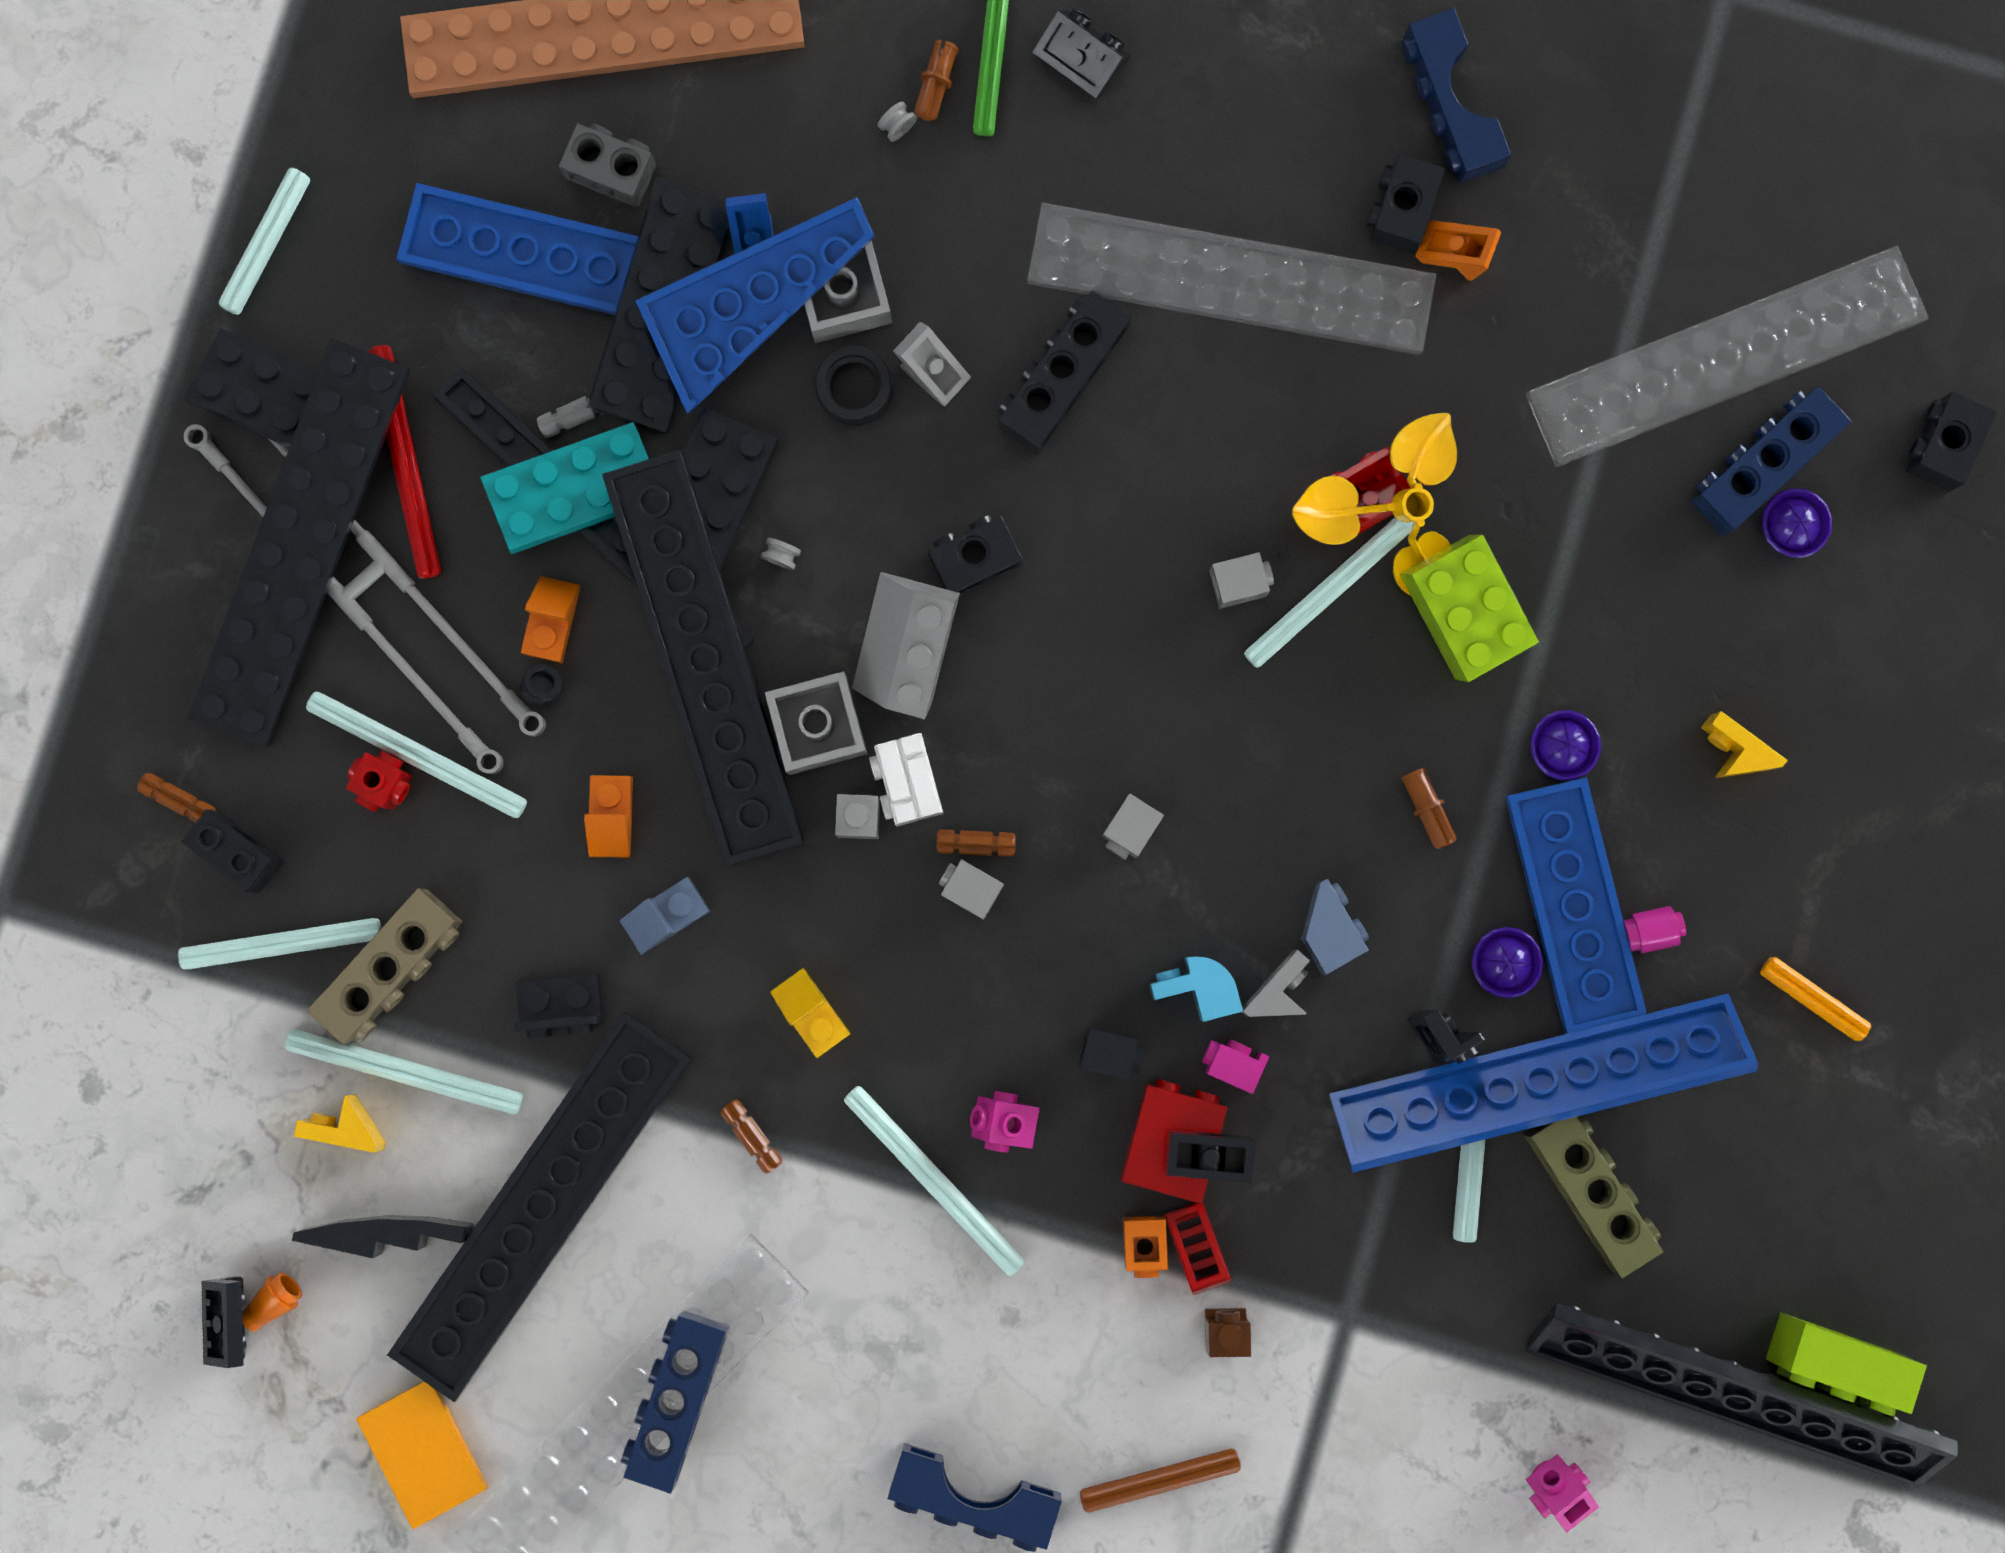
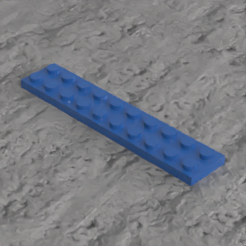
M1728 993L1469 1058L1459 1064L1453 1062L1330 1093L1329 1095L1353 1173L1756 1072L1758 1062Z

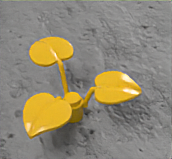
M1436 413L1420 417L1403 427L1393 439L1390 448V462L1397 471L1409 474L1407 483L1411 489L1399 491L1393 497L1391 503L1357 507L1358 492L1352 483L1338 476L1323 477L1312 483L1293 506L1292 516L1298 527L1306 535L1318 542L1337 545L1349 542L1358 535L1360 530L1358 514L1392 511L1395 518L1405 523L1413 522L1408 536L1410 546L1400 549L1393 562V575L1397 585L1406 594L1410 595L1400 573L1451 545L1443 535L1433 531L1422 534L1416 540L1420 527L1425 525L1424 520L1430 516L1434 507L1431 494L1423 489L1422 484L1436 485L1447 480L1456 465L1457 446L1452 431L1450 414Z

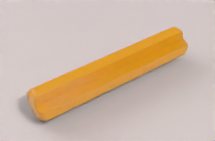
M1770 957L1760 970L1761 976L1854 1041H1862L1869 1033L1871 1024L1777 957Z

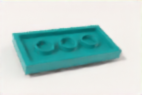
M632 422L481 476L480 478L509 552L512 555L615 517L602 474L648 460L649 458L636 426Z

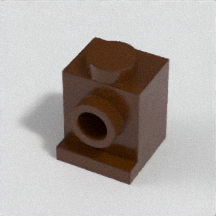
M1205 1308V1349L1209 1357H1251V1323L1247 1319L1246 1308Z

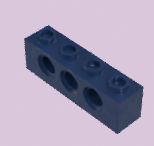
M1819 386L1808 394H1805L1802 389L1783 405L1788 411L1778 421L1773 416L1754 432L1759 438L1749 448L1744 443L1741 444L1725 459L1729 466L1720 475L1713 470L1696 486L1700 493L1690 502L1723 536L1741 525L1852 422ZM1791 423L1797 424L1802 428L1804 432L1803 440H1798L1792 436L1790 432ZM1762 450L1772 453L1775 458L1774 467H1768L1762 462ZM1732 477H1738L1744 481L1746 485L1745 495L1739 494L1733 489L1731 484Z
M685 1310L678 1315L677 1320L669 1319L662 1338V1342L668 1344L664 1359L656 1358L648 1379L649 1383L655 1384L650 1400L642 1399L634 1423L641 1425L636 1440L629 1438L620 1463L627 1465L623 1478L669 1494L672 1493L677 1485L730 1328L729 1325ZM683 1349L692 1351L697 1357V1367L690 1370L682 1368L677 1362V1352ZM667 1390L678 1391L684 1400L683 1407L680 1409H670L663 1401V1393ZM655 1430L665 1432L669 1437L670 1446L663 1450L655 1448L649 1439L650 1432Z

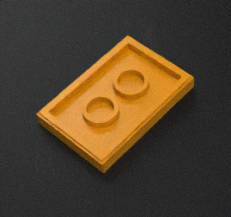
M423 1381L356 1418L412 1530L485 1491L489 1487L441 1393Z

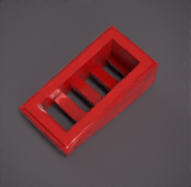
M1194 1203L1164 1214L1192 1294L1198 1295L1231 1283L1230 1274L1204 1203ZM1200 1216L1202 1224L1179 1232L1177 1224ZM1206 1233L1207 1240L1184 1247L1183 1240ZM1209 1249L1212 1250L1214 1256L1192 1264L1190 1263L1189 1256ZM1215 1265L1218 1266L1219 1272L1198 1280L1196 1279L1195 1272Z

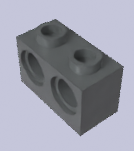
M577 123L559 164V169L564 178L639 208L657 166L652 153L649 152L650 148L634 139L629 138L627 142L612 137L613 133L600 125L591 124L589 128ZM592 148L601 150L600 155L594 161L586 162L582 160V156L587 150ZM634 163L638 165L634 174L630 176L619 175V170L624 164Z

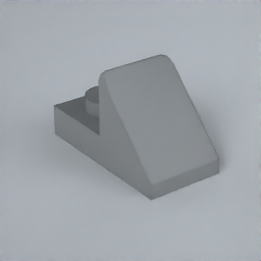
M919 322L893 351L903 362L900 365L901 369L944 407L971 378L929 326L922 322Z
M1293 950L1242 1007L1243 1012L1241 1013L1247 1017L1306 1015L1307 1013L1283 991L1286 987L1293 991L1308 974L1304 967L1310 960L1300 951Z

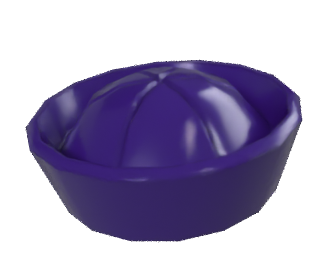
M1791 488L1779 492L1768 502L1763 512L1762 529L1767 542L1776 551L1788 557L1804 558L1817 553L1826 545L1832 533V516L1828 505L1819 495L1807 489Z
M1560 710L1546 715L1535 726L1531 737V754L1536 765L1546 775L1558 780H1576L1587 775L1597 764L1601 753V737L1595 724L1585 715L1572 710Z
M1503 927L1491 930L1480 939L1473 952L1472 967L1476 980L1484 990L1496 997L1510 999L1523 996L1535 987L1542 975L1544 961L1541 949L1532 936L1521 929Z

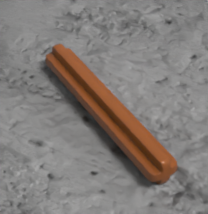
M1231 1448L1084 1488L1080 1491V1499L1084 1511L1090 1513L1234 1474L1241 1470L1238 1453L1235 1449Z

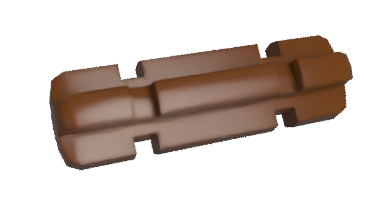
M145 773L137 785V790L141 794L149 798H155L156 802L182 816H189V820L195 823L206 809L216 811L210 804L200 800L197 802V797L171 783H164V779L152 773Z
M941 829L938 831L936 839V849L941 854H953V850H959V854L992 856V852H998V856L1012 857L1015 854L1016 848L1015 834L999 832V836H993V832L960 830V834H954V830Z
M737 1099L731 1101L721 1109V1116L728 1125L732 1124L734 1126L732 1131L749 1154L756 1156L758 1159L756 1163L760 1169L766 1174L770 1173L782 1163L781 1156L775 1148L771 1149L768 1146L770 1141L753 1118L746 1116L747 1110Z

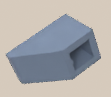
M1328 879L1315 884L1301 937L1304 946L1321 975H1327L1369 951L1365 944V941L1369 940V936L1358 918L1351 920L1344 908L1345 905L1349 904L1346 895L1337 882L1331 885Z

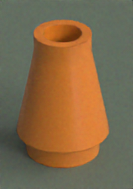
M282 1272L276 1276H269L246 1309L243 1310V1325L248 1330L257 1332L262 1326L295 1309L298 1306V1300L302 1297V1290L298 1283L291 1276Z

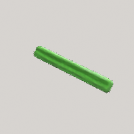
M987 0L973 132L979 136H993L995 131L1009 0Z

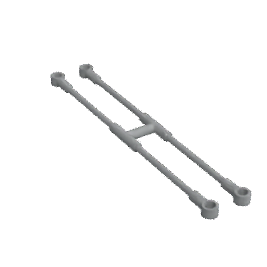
M194 424L187 427L183 435L185 443L194 450L199 451L218 472H222L263 517L267 506L232 469L230 461L212 442L211 433L201 425ZM203 432V440L198 444H194V434ZM270 440L286 458L289 448ZM354 519L351 531L357 537L356 541L359 545L362 546L374 561L345 587L333 577L327 591L328 595L361 631L365 630L458 733V739L477 759L479 770L490 775L497 774L504 765L501 754L490 750L470 727L466 728L372 624V618L355 599L386 573L403 593L407 592L501 696L500 701L517 718L523 733L532 737L541 735L546 727L545 719L537 712L531 711L512 689L508 690L414 586L415 581L412 580L368 530L364 531ZM531 717H537L539 720V726L534 731H528L526 728V722ZM489 755H494L497 761L492 769H486L484 766V759Z

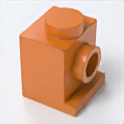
M1164 1216L1122 1217L1126 1271H1134L1135 1278L1159 1277L1158 1270H1168L1166 1219ZM1141 1239H1148L1152 1242V1249L1148 1253H1140L1137 1250V1243Z

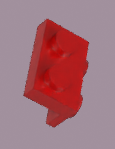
M1385 447L1379 452H1370L1358 464L1348 470L1330 475L1345 478L1354 485L1359 498L1357 507L1388 504L1392 502L1393 497L1399 491L1411 489L1402 473L1392 466L1389 447ZM1392 511L1358 514L1360 522L1358 534L1393 514Z

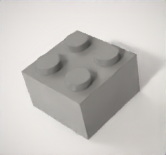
M872 240L804 304L815 343L892 324L891 312Z
M844 671L765 692L787 774L793 775L868 754L848 678Z

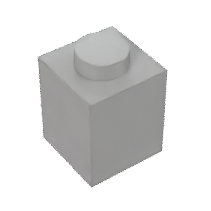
M1260 552L1212 564L1209 570L1219 609L1264 598L1270 592L1269 586L1274 585L1271 566L1268 561L1262 562Z
M1129 793L1102 835L1103 838L1108 840L1105 847L1124 860L1127 859L1129 854L1137 858L1164 815Z
M837 794L835 835L838 838L879 839V796Z
M962 859L958 866L950 863L939 882V885L944 887L941 896L982 920L987 916L1004 886L1002 882Z

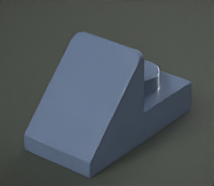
M686 877L658 896L643 901L623 917L620 922L639 953L643 955L711 911L690 877Z

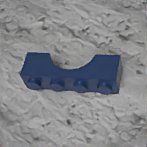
M1455 8L1410 23L1404 35V40L1401 42L1403 55L1407 63H1413L1418 76L1415 79L1417 91L1421 99H1427L1432 111L1430 114L1431 127L1437 137H1442L1446 147L1444 159L1450 173L1455 172L1459 183L1504 168L1512 154L1498 118L1482 117L1469 112L1458 102L1451 87V69L1462 59L1469 45Z
M907 1443L903 1444L887 1498L895 1501L894 1507L901 1511L917 1514L918 1509L933 1513V1519L939 1523L957 1526L958 1522L973 1526V1532L989 1539H996L997 1535L1014 1539L1012 1543L1014 1546L1031 1552H1036L1037 1547L1047 1550L1062 1503L1061 1492L1023 1480L1013 1491L994 1501L972 1500L959 1493L950 1483L946 1475L943 1455Z

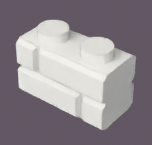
M918 733L875 745L876 755L869 757L875 781L883 779L887 795L880 796L885 819L894 818L895 825L901 826L943 814L922 734Z

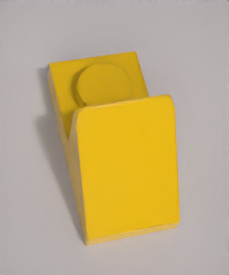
M1722 711L1710 715L1701 727L1710 734L1708 740L1714 746L1725 752L1733 751L1732 755L1715 776L1716 778L1773 770L1783 767L1788 761Z
M804 968L770 991L790 1026L793 1025L816 1058L851 1034Z
M355 1094L344 1097L338 1124H336V1116L315 1112L312 1113L311 1118L300 1119L296 1122L293 1137L372 1153L383 1151L386 1141Z

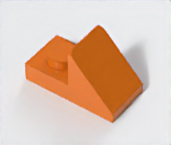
M1429 220L1422 243L1415 257L1423 264L1456 268L1467 280L1472 281L1488 269L1501 231L1497 228Z
M540 576L525 606V611L530 615L521 654L563 664L581 585Z
M590 775L589 814H584L589 857L631 858L632 776Z

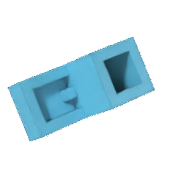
M1198 956L1186 957L1184 962L1188 974L1181 975L1179 968L1155 974L1157 982L1149 984L1152 1000L1192 991L1199 1019L1202 1022L1243 1012L1233 977L1224 966L1209 958Z

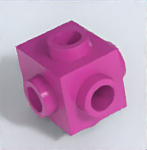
M994 1091L993 1098L978 1096L977 1104L970 1116L971 1137L985 1141V1149L1008 1153L1009 1146L1032 1149L1039 1107L1018 1102L1019 1095L1007 1092Z
M1558 1454L1552 1459L1540 1463L1533 1473L1525 1479L1534 1492L1529 1497V1500L1545 1519L1552 1515L1566 1533L1599 1508L1586 1488L1591 1483L1575 1462L1568 1466Z

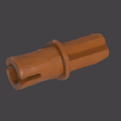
M942 40L934 42L927 70L922 72L920 76L923 84L914 112L917 117L922 118L924 121L930 122L937 118L945 90L951 87L949 77L959 49L949 41L945 42L944 49L942 48Z
M1425 767L1403 776L1401 781L1404 783L1417 810L1414 812L1415 817L1420 816L1433 846L1436 849H1440L1454 843L1456 835L1441 806L1445 802L1443 799H1438L1426 774Z

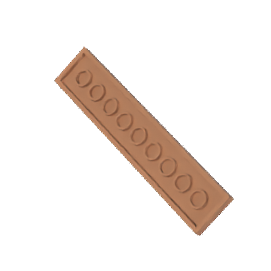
M521 0L400 16L409 94L413 99L805 47L799 0Z

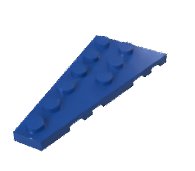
M857 197L635 300L687 413H691L875 237Z

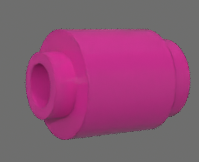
M1671 906L1631 914L1630 919L1623 920L1631 952L1638 950L1640 954L1679 946L1681 944L1680 937L1686 936L1683 916L1681 912L1674 913Z

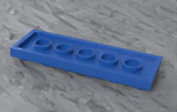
M416 183L396 260L400 264L614 315L638 236Z
M1587 777L1506 796L1505 800L1564 1034L1647 1014Z

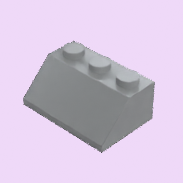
M881 572L852 689L885 709L925 719L931 708L960 593Z

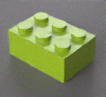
M1468 535L1400 573L1455 680L1470 682L1539 643L1483 535Z
M1781 1312L1766 1356V1360L1778 1366L1776 1373L1788 1377L1793 1382L1813 1389L1816 1384V1387L1828 1391L1831 1395L1850 1402H1855L1856 1400L1868 1405L1869 1408L1891 1416H1895L1897 1409L1912 1414L1927 1367L1925 1364L1894 1351Z

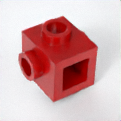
M381 751L378 756L365 752L363 758L358 757L351 765L347 774V779L350 781L346 789L357 794L354 802L373 812H376L378 807L394 810L396 805H400L405 799L410 788L409 781L413 775L400 769L403 761L384 751ZM378 774L380 777L379 784L371 788L370 786Z

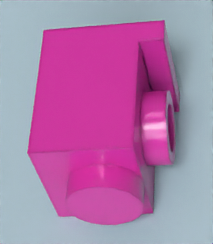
M1229 1039L1227 1046L1211 1040L1202 1058V1063L1207 1065L1204 1073L1253 1094L1269 1056L1257 1052L1254 1059L1249 1057L1252 1049Z

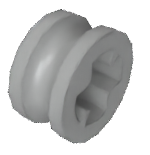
M903 101L892 106L881 117L877 125L881 131H888L887 137L891 142L904 136L917 121V116L913 112L907 113V105Z
M767 538L765 543L768 545V550L762 552L760 557L777 566L794 570L796 565L793 563V559L795 556H800L801 550L780 540Z

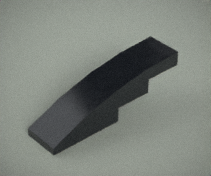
M385 1215L363 1217L304 1228L293 1233L292 1241L373 1259L383 1254L385 1244L418 1251L426 1247L428 1236L463 1243L471 1234L473 1223L432 1216Z

